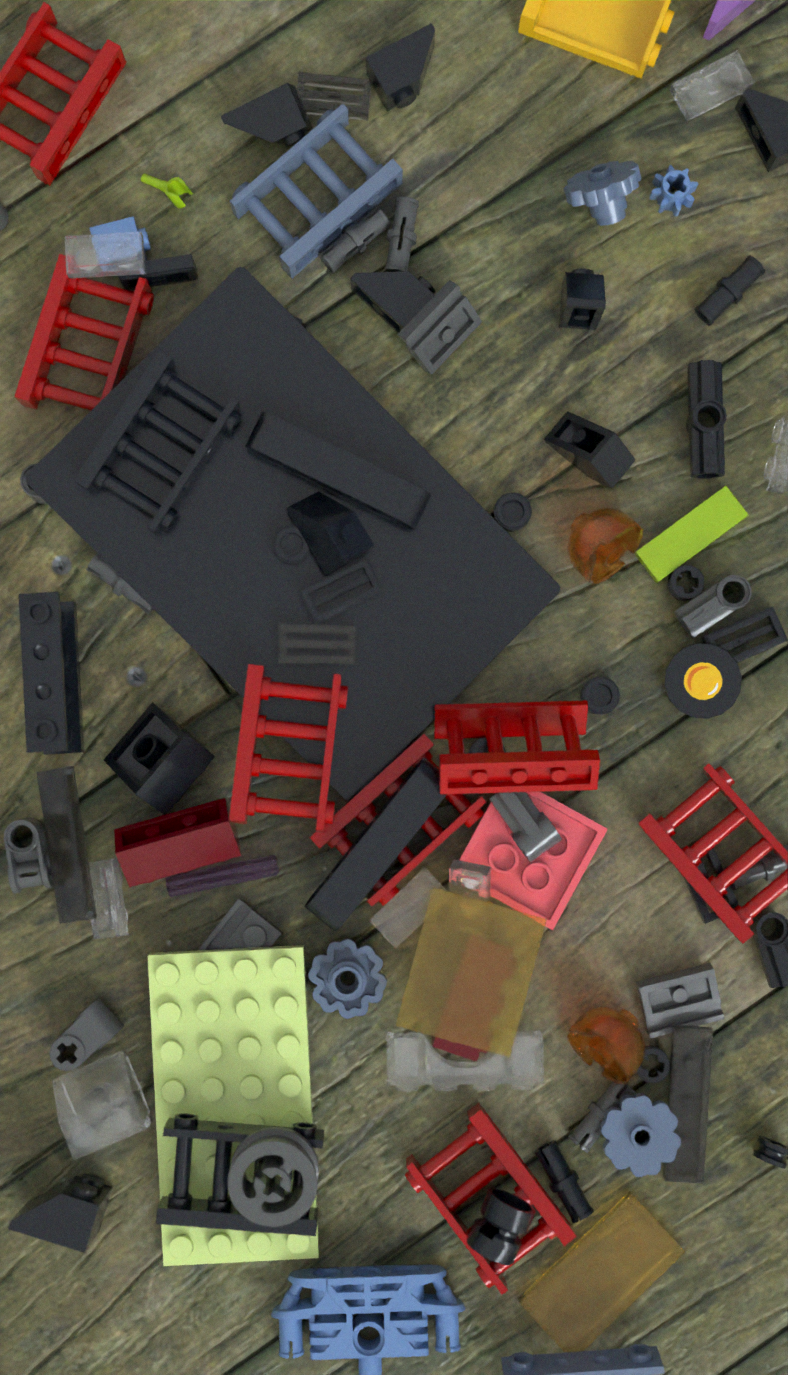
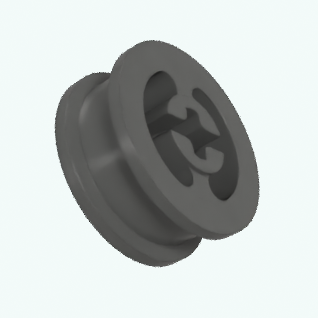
M283 1127L262 1128L245 1137L233 1154L228 1176L230 1199L238 1212L253 1223L269 1227L284 1226L301 1218L310 1209L317 1194L319 1163L315 1150L302 1135ZM264 1156L263 1163L259 1160L257 1164L254 1183L249 1182L245 1172L247 1167L256 1159ZM293 1170H298L303 1179L301 1184L293 1192L284 1196V1190L289 1193L291 1189Z

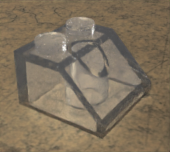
M125 1049L52 1080L59 1125L73 1160L146 1130L154 1120Z

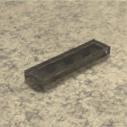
M74 766L37 772L59 923L97 918Z
M672 1025L667 1106L678 1119V1125L674 1132L680 1137L681 1145L676 1150L675 1160L670 1163L664 1162L663 1178L666 1182L704 1184L713 1029L711 1027Z

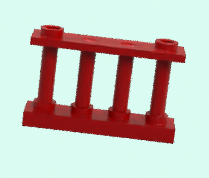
M43 2L38 12H33L26 23V31L0 71V114L9 102L50 126V132L43 143L39 142L36 144L0 123V140L29 156L31 161L29 165L37 179L50 186L123 70L126 60L121 46L107 39L102 49L95 51L57 29L56 25L58 22L51 6ZM47 40L89 64V70L82 80L74 81L36 59ZM27 71L69 95L70 100L63 111L56 113L17 90Z
M59 254L14 397L23 406L36 410L40 400L44 401L45 398H49L91 411L125 378L143 317L151 313L154 303V293H151L152 290L147 279L139 277L133 292L83 277V273L73 257ZM79 292L130 306L124 326L121 327L73 313L70 308L73 294L77 295ZM70 327L118 341L113 361L108 362L61 348V344L58 341L62 329L66 330ZM58 362L106 376L107 381L102 397L99 398L51 384L47 378L51 365H56Z
M248 664L229 821L231 823L247 824V816H255V812L317 819L316 832L324 833L325 824H333L335 801H327L338 708L346 709L348 686L341 685V674H334L332 688L271 681V677H265L264 666ZM269 697L330 703L328 726L268 720L267 715H260L262 700H269ZM265 735L324 741L326 742L324 763L321 765L262 758V754L255 753L257 738L264 739ZM261 773L321 780L319 803L257 797L256 792H251L252 776L259 777Z
M588 701L435 705L434 739H448L449 754H439L440 795L597 790L600 767L598 750H582L579 735H586ZM563 735L565 751H543L540 736ZM525 736L527 752H504L502 737ZM486 737L488 753H465L463 738Z
M423 734L333 816V824H325L324 833L315 832L310 839L317 847L321 849L327 844L331 849L335 847L343 856L352 845L351 841L346 837L348 832L344 827L354 818L359 823L363 821L368 825L377 814L374 811L377 807L372 802L383 792L387 797L392 795L404 781L400 777L411 766L414 768L423 758L439 769L431 760L433 755L429 750L434 746L431 740ZM447 794L445 798L460 815L444 829L429 816L421 828L432 840L416 855L405 846L397 856L403 867L387 881L381 876L372 889L375 892L367 899V902L371 906H374L378 901L382 906L387 904L400 891L395 885L463 823L469 828L485 814L481 809L486 803L482 796H479L471 804L463 794Z
M709 763L703 768L704 774L709 778L706 783L666 817L660 816L655 820L651 814H648L638 825L738 941L743 944L754 935L753 931L749 928L754 923L752 919L788 889V868L742 907L738 904L733 909L723 898L728 893L726 889L772 850L788 867V851L733 791L731 786L735 782L721 766L714 769ZM720 791L735 809L691 847L686 845L680 849L671 838L676 834L674 829ZM744 821H747L761 839L716 877L712 874L706 879L697 868L702 863L700 859Z
M478 1102L467 1111L468 1119L471 1123L466 1126L468 1129L466 1132L422 1166L412 1154L406 1158V1168L409 1171L405 1173V1177L417 1193L424 1190L477 1261L479 1266L475 1269L488 1288L495 1285L501 1295L508 1291L502 1273L512 1265H503L487 1259L474 1251L466 1243L472 1226L468 1229L454 1211L500 1174L504 1177L510 1173L518 1184L514 1188V1195L523 1199L528 1204L534 1205L542 1216L537 1220L539 1224L520 1238L522 1245L513 1264L548 1237L552 1240L557 1236L565 1246L577 1236L573 1226ZM486 1141L495 1153L490 1157L491 1162L444 1197L431 1178L476 1143L481 1145Z

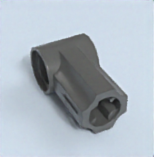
M739 575L727 576L676 609L674 613L683 629L693 639L735 610L744 607L751 598V586L744 577ZM727 583L736 585L740 591L739 600L735 604L727 602L722 595L723 587Z
M526 792L496 793L489 798L512 831L510 835L529 862H532L562 841L553 824L543 812L537 810Z

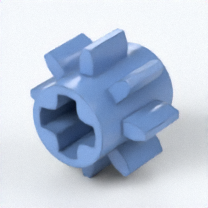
M669 165L665 177L660 174L654 176L652 183L657 188L651 191L649 199L657 200L659 213L666 210L672 211L674 216H678L682 204L685 207L691 208L695 199L690 194L696 190L698 182H690L688 177L689 169L686 168L683 171L674 170L673 166ZM672 188L678 190L674 194L669 192Z

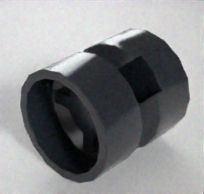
M489 1188L480 1208L483 1218L475 1219L466 1243L474 1251L487 1259L503 1265H512L522 1245L519 1234L527 1233L536 1212L530 1204L516 1195L498 1188Z

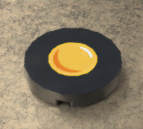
M696 643L685 646L673 656L666 669L665 688L669 700L679 711L692 718L709 719L722 715L734 705L741 692L742 675L738 662L728 650L714 643Z

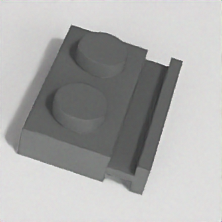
M450 280L397 334L406 343L407 349L421 368L431 375L483 322L467 297L460 292L461 288L458 284Z
M239 898L198 950L272 947L283 932Z
M711 963L636 982L646 1030L650 1038L725 1019L721 1009V999L715 971Z

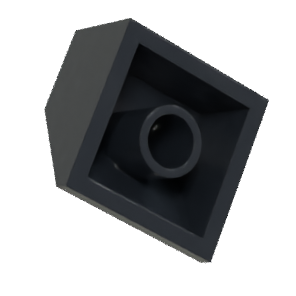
M152 702L104 758V761L138 797L166 815L179 802L182 795L198 776L206 770L215 756L194 736Z
M82 1174V1177L74 1176L28 1201L10 1221L8 1229L85 1253L99 1233L113 1187L105 1185V1180L96 1175Z

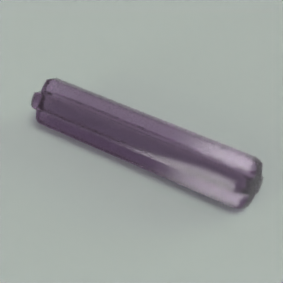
M270 855L169 876L166 878L167 892L169 896L175 897L276 876L279 873L278 861L276 856Z

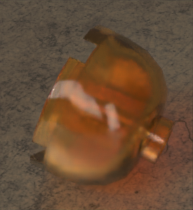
M601 508L589 514L583 513L571 525L572 532L568 539L567 553L570 563L577 572L589 583L591 580L594 584H599L609 579L625 565L619 559L627 550L634 554L643 538V529L629 515L618 509Z
M595 1007L581 1015L568 1030L570 1032L567 1035L568 1041L582 1060L589 1066L593 1064L594 1060L604 1068L600 1075L617 1084L625 1085L637 1072L644 1060L646 1047L643 1034L638 1028L639 1021L632 1013L625 1009L618 1011L611 1007Z

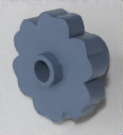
M612 161L596 165L590 170L575 174L574 177L567 180L568 185L564 187L567 203L573 207L585 204L589 207L591 217L596 218L598 225H611L621 221L626 217L627 201L625 196L639 187L638 182L641 180L639 166L633 161L622 163Z
M351 938L332 941L328 945L327 954H318L313 959L312 968L308 976L310 981L316 984L312 994L313 999L320 1004L326 1013H331L338 1009L340 1015L345 1019L365 1015L368 1011L369 1003L381 1001L383 990L387 985L386 976L379 972L383 966L382 957L375 953L374 948L369 944L358 948L355 941ZM344 971H351L355 974L356 979L352 984L342 982L341 974Z
M638 1093L634 1096L624 1095L620 1099V1108L610 1107L605 1111L604 1119L600 1124V1131L606 1138L602 1149L617 1169L622 1170L629 1167L636 1177L656 1175L661 1169V1162L670 1163L676 1158V1150L681 1145L680 1137L674 1132L678 1125V1119L670 1111L666 1103L661 1100L651 1102L644 1093ZM639 1130H645L641 1137L635 1139V1134Z

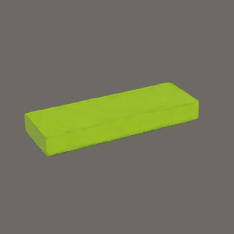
M724 486L636 551L634 555L657 584L749 515L729 488Z

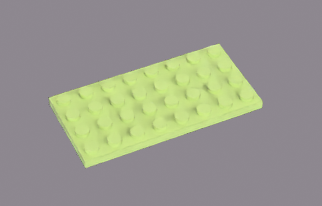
M304 945L148 954L160 1201L162 1196H168L173 1192L177 1137L163 1136V1129L168 1118H175L176 1114L188 1113L197 1115L198 1120L292 1128L293 1124L300 1122L313 1124ZM193 1138L189 1194L192 1195V1198L208 1199L209 1196H212L216 1140ZM232 1141L231 1162L240 1142ZM254 1161L245 1171L248 1181L252 1183ZM292 1182L289 1193L286 1190H284V1196L292 1192ZM317 1194L311 1206L313 1208H317ZM318 1221L316 1236L161 1225L163 1266L319 1258Z

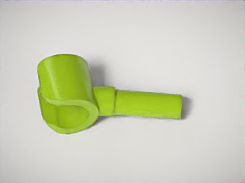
M146 173L141 176V182L160 189L177 208H184L186 206L181 200L180 195L184 193L193 195L189 187L179 177L163 181Z

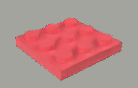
M526 792L537 810L547 816L562 838V841L532 862H529L510 835L512 831L490 802L451 874L553 930L608 829L542 792Z

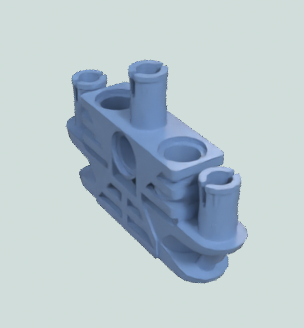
M439 1265L329 1267L300 1269L291 1272L287 1279L292 1285L286 1291L281 1304L273 1309L271 1317L279 1319L280 1357L289 1358L290 1341H292L293 1358L304 1355L302 1319H309L311 1360L358 1358L359 1375H382V1358L429 1355L427 1315H435V1350L446 1353V1336H449L450 1353L459 1351L461 1345L459 1343L458 1313L463 1312L466 1307L462 1300L455 1298L450 1286L446 1285L443 1277L446 1276L447 1271ZM432 1283L436 1293H424V1285ZM303 1287L311 1289V1298L300 1299L299 1295ZM369 1326L377 1329L380 1334L373 1340H365L360 1336L359 1332L364 1327Z

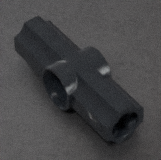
M700 360L689 363L687 366L689 416L686 420V428L689 433L690 477L712 479L725 475L724 424L727 414L723 406L722 362ZM698 413H708L714 419V427L708 428L701 425L698 421Z

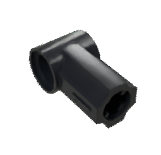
M765 908L752 919L754 923L749 928L754 933L752 937L759 953L768 986L770 988L788 986V919L772 909ZM768 918H774L776 921L775 931L773 934L764 937L761 932L763 922Z

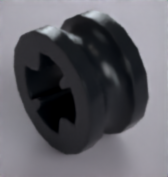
M685 565L680 566L671 573L667 586L674 598L688 601L701 593L705 581L699 569L694 566ZM683 573L688 575L689 580L695 581V587L692 586L689 589L691 593H684V588L676 584V580H680L683 577L681 575Z
M649 1045L640 1048L636 1052L633 1066L636 1073L644 1081L658 1083L669 1074L670 1060L661 1049ZM649 1054H654L655 1059L661 1062L659 1070L654 1068L656 1071L654 1074H649L648 1070L642 1066L644 1058L647 1061L649 1060L647 1057Z
M759 1136L757 1141L760 1142V1148L758 1150L755 1149L753 1155L769 1164L786 1169L785 1157L788 1155V1146L770 1138Z

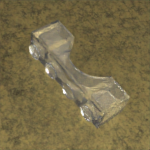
M540 1030L501 1031L495 1046L485 1056L478 1059L477 1062H456L443 1057L432 1047L425 1032H387V1085H395L396 1091H417L418 1085H434V1090L454 1091L457 1090V1084H472L473 1090L479 1091L495 1090L496 1084H511V1089L532 1090L534 1089V1084L544 1083L543 1035Z

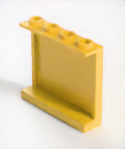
M527 0L521 14L518 33L642 79L647 65L654 68L662 45L656 43L659 32L667 34L675 11L669 10L672 0Z

